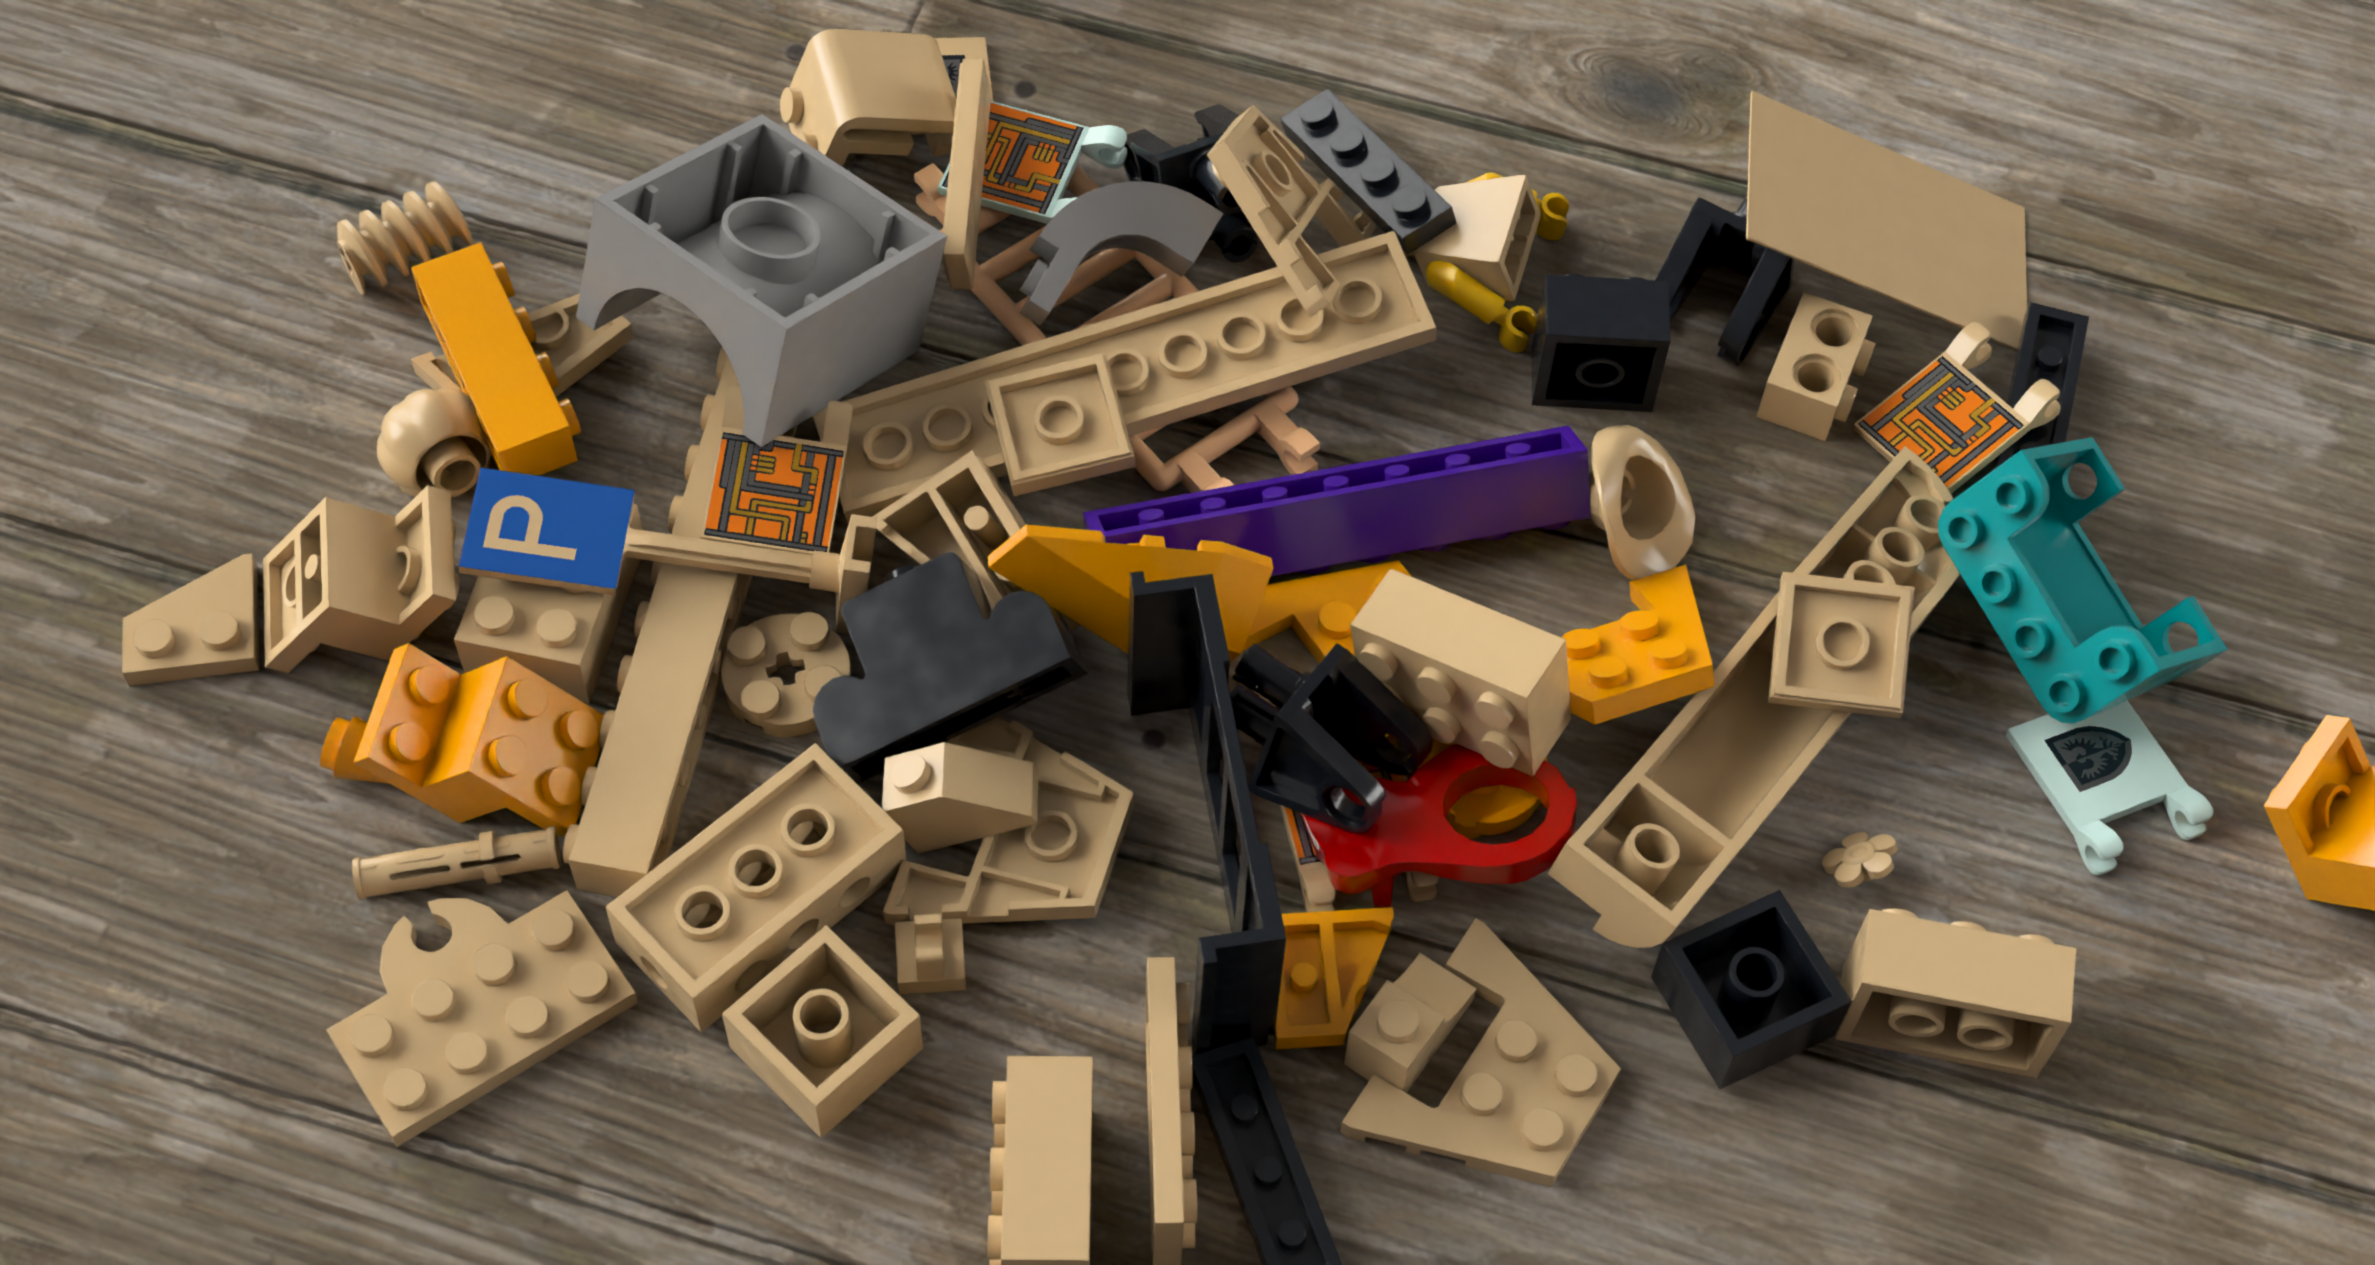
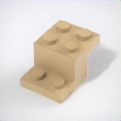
M427 485L395 517L325 497L263 558L265 667L289 673L309 653L314 652L320 643L390 661L394 649L417 639L421 632L438 616L451 608L459 592V577L455 573L453 549L457 528L455 521L452 519L451 492Z

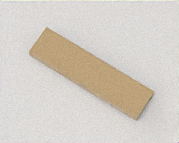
M983 58L963 59L959 69L943 233L947 235L942 256L948 285H951L952 289H973L991 105V91Z

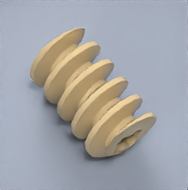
M437 182L426 184V202L414 191L404 193V212L391 200L383 202L381 205L382 222L370 210L360 212V231L348 220L337 222V246L348 274L361 295L366 294L365 275L370 274L384 287L388 285L386 270L388 265L392 264L404 277L410 275L408 257L411 255H415L422 263L432 260L430 247L435 245L445 255L454 252L452 238L455 236H459L468 246L474 245L471 232L458 205Z

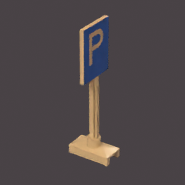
M480 467L458 566L459 573L616 595L622 561L629 557L809 583L810 589L836 592V633L843 634L850 633L841 612L842 605L846 601L868 591L877 526L876 517L852 514L840 554L814 550V555L632 529L629 524L635 490Z

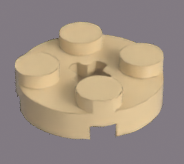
M804 612L799 615H771L759 619L748 626L736 629L728 638V650L721 666L724 694L733 714L744 723L745 719H747L752 724L762 726L763 733L775 737H795L818 730L814 720L813 705L821 687L833 678L844 675L852 676L849 654L844 642L837 633L828 627L824 617L813 612ZM783 665H792L802 669V671L795 673V683L791 685H783L780 677H769L771 673L777 671V668Z

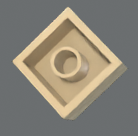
M827 925L722 1013L729 1047L821 1139L923 1049L920 1015Z

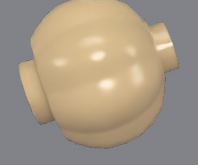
M444 387L435 390L426 388L410 393L403 401L394 405L387 412L381 424V435L377 441V458L389 479L396 482L401 491L415 498L429 485L451 492V498L465 493L477 483L480 467L489 469L492 454L470 396L454 388Z

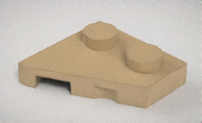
M243 554L123 618L122 674L128 686L259 671L258 566L253 554Z

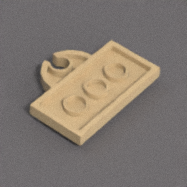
M567 890L509 924L491 907L468 898H440L429 901L428 905L435 924L452 932L450 941L437 951L427 952L416 947L417 933L413 924L405 916L392 928L382 946L380 974L387 994L326 1029L397 1147L638 1004L636 992Z

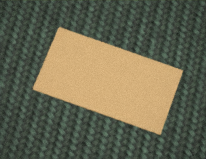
M1751 91L1747 240L1961 328H1965L1971 322H1977L1990 332V340L2018 350L2023 320L2027 311L2024 207Z

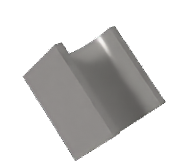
M761 114L595 198L576 318L591 329L596 330L662 293L685 305L706 324L726 352L737 376L744 407L743 435L760 447H763L778 435L781 436L825 409L830 401H838L919 351L947 235Z

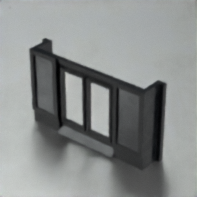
M1140 571L1130 573L1127 696L1131 716L1186 708L1189 710L1232 932L1198 938L1191 1040L1193 1055L1253 1036L1257 1046L1267 1045L1269 1028L1276 1027L1286 935L1267 843L1260 844L1228 688L1230 658L1213 575L1207 574L1145 583L1144 573ZM1224 756V773L1222 778L1220 777L1219 768L1220 760H1223ZM1237 827L1241 842L1240 862L1236 847Z

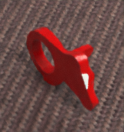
M1455 744L1425 763L1407 781L1396 782L1374 777L1384 789L1386 797L1381 802V816L1367 832L1359 834L1347 832L1299 813L1304 821L1315 854L1326 866L1334 889L1349 894H1356L1371 888L1374 908L1391 907L1395 878L1404 871H1418L1438 877L1483 884H1515L1527 881L1550 869L1564 845L1573 835L1576 822L1577 800L1575 788L1570 789L1557 767L1545 760L1534 776H1531L1512 767H1498L1486 760L1482 754ZM1496 785L1521 788L1537 797L1548 811L1544 822L1532 834L1515 842L1493 845L1471 841L1457 833L1446 819L1450 808L1463 795L1480 787ZM1342 788L1350 800L1365 806L1355 794Z

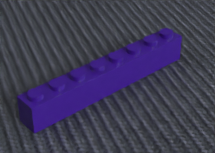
M1568 425L1083 512L1085 530L1101 531L1105 536L1106 543H1140L1143 535L1164 537L1166 548L1197 550L1201 540L1219 541L1271 557L1273 563L1271 576L1296 571L1304 574H1315L1327 570L1334 564L1356 560L1366 563L1380 562L1386 560L1394 553L1416 549L1427 552L1440 551L1448 548L1454 542L1476 538L1488 541L1500 540L1508 537L1514 531L1536 527L1547 530L1560 529L1569 525L1571 521L1591 518L1588 449Z

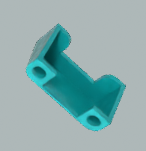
M2093 437L2020 450L1950 501L1942 510L1938 521V534L1943 547L2043 709L2052 718L2061 723L2074 724L2195 671L2228 650L2194 596L2187 597L2144 627L2078 524L2081 520L2126 490ZM2077 463H2084L2090 466L2097 478L2095 491L2088 498L2076 496L2068 484L2070 470ZM2176 622L2189 624L2196 631L2198 646L2174 652L2168 642L2170 628Z

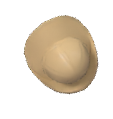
M1616 425L1598 431L1594 436L1591 446L1592 469L1589 473L1591 519L1596 526L1606 531L1613 563L1620 573L1631 580H1637L1675 568L1693 542L1696 518L1692 498L1679 467L1668 451L1657 440L1636 427Z

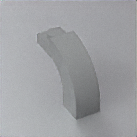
M1128 181L1106 185L1089 191L1062 208L1047 223L1029 249L1048 261L1049 265L1038 259L1024 281L1020 291L1028 295L1029 298L1020 313L1041 325L1053 309L1078 265L1091 255L1108 249L1123 248L1141 252L1182 277L1196 261L1223 213L1186 191L1154 182Z

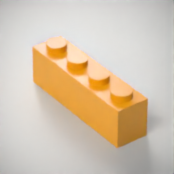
M480 242L411 267L424 311L461 390L470 396L475 406L476 415L498 469L539 476L578 461L572 436L581 433L578 418L568 398L557 401L552 389L559 387L556 373L547 353L542 352L535 355L530 343L537 341L536 334L524 306L513 309L508 299L515 296V292L502 261L491 264Z

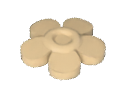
M1858 832L1845 837L1841 842L1843 848L1829 851L1822 860L1825 872L1835 874L1834 877L1839 886L1851 888L1859 885L1862 881L1866 882L1887 876L1894 869V863L1890 856L1897 852L1898 847L1895 839L1888 834H1880L1869 838L1866 832Z

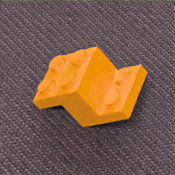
M408 643L393 650L353 763L458 823L506 807L543 829L555 826L558 837L566 835L571 824L577 823L582 807L581 791L587 769L590 766H595L600 750L599 735L604 715L508 656L460 674Z
M2326 715L2310 740L2304 744L2300 754L2280 783L2272 790L2264 804V808L2306 899L2375 911V766L2370 765L2351 719Z

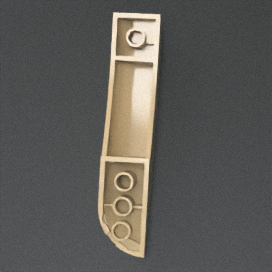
M1904 446L1793 573L1915 587L1910 632L1911 639L1960 574L1943 547L1938 534V521L1941 512L1953 500V497L1937 474L1919 456ZM1779 592L1713 672L1715 687L1695 693L1634 767L1568 840L1547 873L1601 914L1593 930L1611 941L1634 948H1650L1663 943L1685 919L1851 715L1850 712L1768 703Z

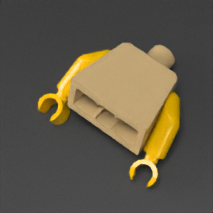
M1489 172L1466 183L1439 186L1435 191L1452 206L1457 224L1407 255L1404 252L1405 256H1415L1427 286L1452 300L1488 325L1492 321L1501 325L1498 336L1503 347L1515 353L1524 351L1529 338L1524 332L1519 331L1514 326L1520 327L1529 334H1533L1537 315L1532 308L1524 305L1515 306L1510 310L1503 305L1505 301H1515L1535 233L1547 240H1558L1563 236L1568 225V221L1565 218L1569 210L1568 200L1560 193H1549L1542 200L1537 198V192L1531 189L1526 175L1503 177Z

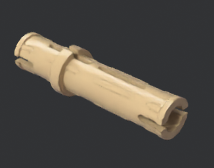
M552 826L543 830L497 837L495 831L479 833V840L418 848L366 858L355 857L352 860V875L357 897L359 900H363L371 896L427 889L434 886L485 879L487 885L501 883L503 875L548 868H561L562 859L556 827Z

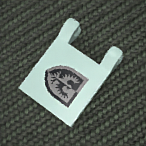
M2128 700L2074 724L2061 723L2047 714L2012 727L2007 731V739L2074 835L2081 857L2092 874L2101 875L2114 870L2117 866V861L2114 857L2119 856L2123 852V842L2120 837L2105 823L2159 802H2164L2171 824L2181 839L2190 840L2206 832L2204 822L2212 818L2213 807L2205 796L2188 786Z

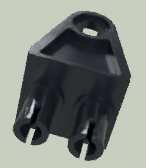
M1220 104L1196 111L1194 116L1198 124H1201L1204 137L1198 138L1196 142L1173 147L1146 129L1127 134V141L1124 145L1127 148V157L1123 166L1129 181L1154 182L1176 187L1202 199L1221 211L1223 215L1207 241L1213 240L1228 261L1234 263L1243 262L1255 252L1258 242L1254 240L1257 238L1255 232L1249 228L1252 225L1231 192L1216 177L1212 168V162L1207 156L1215 143L1235 118L1239 116L1238 114Z
M1747 195L1737 212H1729L1698 197L1655 281H1669L1671 322L1709 264L1719 269L1722 265H1725L1750 277L1718 342V346L1721 348L1717 356L1738 367L1746 358L1791 288L1794 258L1746 239Z
M1254 643L1246 651L1234 671L1235 674L1232 678L1239 684L1230 693L1236 728L1264 746L1248 786L1249 791L1261 798L1347 832L1358 834L1367 832L1381 816V802L1385 799L1386 794L1379 782L1357 760L1390 773L1405 776L1411 774L1415 768L1419 767L1432 752L1433 740L1424 723L1361 664L1349 650L1336 643L1312 673L1310 671H1306L1304 674L1300 673L1274 657V655L1257 643ZM1260 695L1263 696L1264 698H1266L1267 700H1269L1270 703H1269L1268 701H1266L1265 699H1263L1262 697H1260ZM1385 734L1401 741L1408 753L1397 749L1389 742ZM1342 788L1355 794L1365 806L1350 800Z

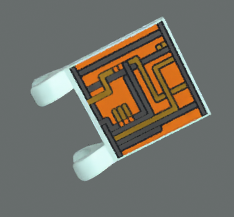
M991 101L981 206L1047 224L1062 208L1078 198L1062 199L1082 152L1105 167L1112 169L1120 168L1127 157V148L1124 147L1127 141V133L1118 126L1087 127ZM950 162L938 186L939 194L947 196Z

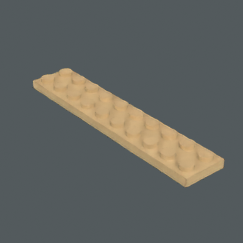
M1391 231L1317 254L1341 286L1330 304L1312 317L1305 311L1279 268L1275 267L842 401L852 404L853 412L839 499L848 525L852 514L873 517L972 450L995 473L997 478L1008 475L986 391L985 381L1106 352L1130 437L1436 341V325L1395 231ZM827 407L813 415L821 442Z

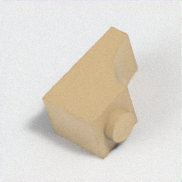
M1419 953L1412 964L1394 983L1389 980L1385 982L1351 1028L1344 1065L1367 1080H1370L1372 1075L1375 1074L1407 1093L1473 1002L1477 988Z

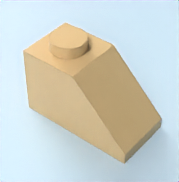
M946 742L885 758L882 809L903 829L904 839L917 854L1037 824L1039 769L1033 762Z

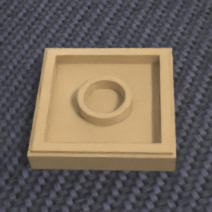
M1106 352L985 381L1013 496L1136 467L1133 449Z
M1783 572L1780 579L1768 703L1900 719L1904 709L1915 587Z

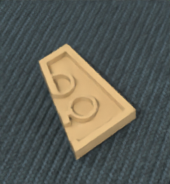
M580 293L528 313L537 341L530 343L535 355L542 352L547 353L558 379L559 387L552 389L555 397L559 396L634 338L631 323L622 315L596 330L591 329L577 319L576 314ZM432 351L411 359L415 374L433 390L444 387L461 390L445 354L434 357Z

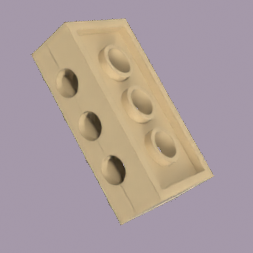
M815 743L606 906V911L615 942L702 1033L718 1020L725 1010L825 925L832 928L895 877L902 860L906 861L904 831Z

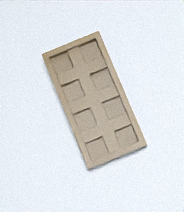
M1147 957L1145 1035L1152 1265H1181L1182 1249L1195 1248V1223H1197L1196 1179H1193L1195 1125L1194 1112H1190L1191 1046H1188L1190 989L1189 982H1176L1175 957Z

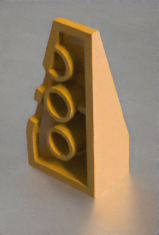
M1028 524L987 556L990 569L1022 589L1039 595L1053 608L1127 654L1130 573L1143 571L1145 583L1212 574L1230 662L1242 654L1273 571L1271 557L1219 541L1201 540L1197 550L1166 548L1164 537L1143 535L1140 543H1106L1105 536L1101 531Z

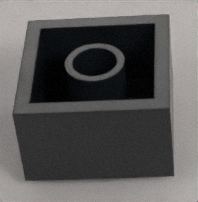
M1546 274L1532 342V405L1652 412L1671 342L1669 281L1646 280L1639 277L1620 279L1585 277L1580 274Z
M1780 890L1663 942L1651 975L1653 982L1719 1089L1725 1088L1836 1036L1852 1002Z

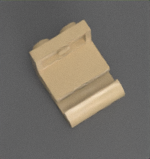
M828 29L819 32L810 39L790 87H786L783 90L780 100L782 120L789 124L793 135L842 167L849 153L909 156L914 145L910 132H925L933 157L951 153L956 96L938 43L932 36L912 33Z

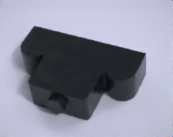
M947 552L920 566L907 565L892 571L885 577V583L846 601L842 605L841 612L865 671V678L860 680L857 677L844 675L831 679L821 687L816 695L813 714L827 755L858 784L883 772L886 757L946 742L1088 673L1068 625L1062 616L1042 597L1029 591L1013 592L999 600L992 610L976 572L957 554Z

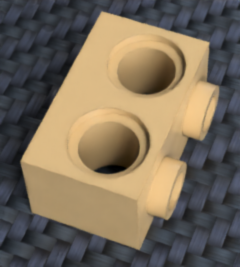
M1803 292L1766 383L1756 417L1826 441L1834 419L1846 423L1858 391V388L1848 385L1852 373L1863 377L1876 345L1875 342L1865 339L1873 316Z

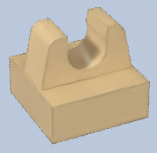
M940 913L914 915V921L895 922L899 995L966 990L962 918L942 919Z

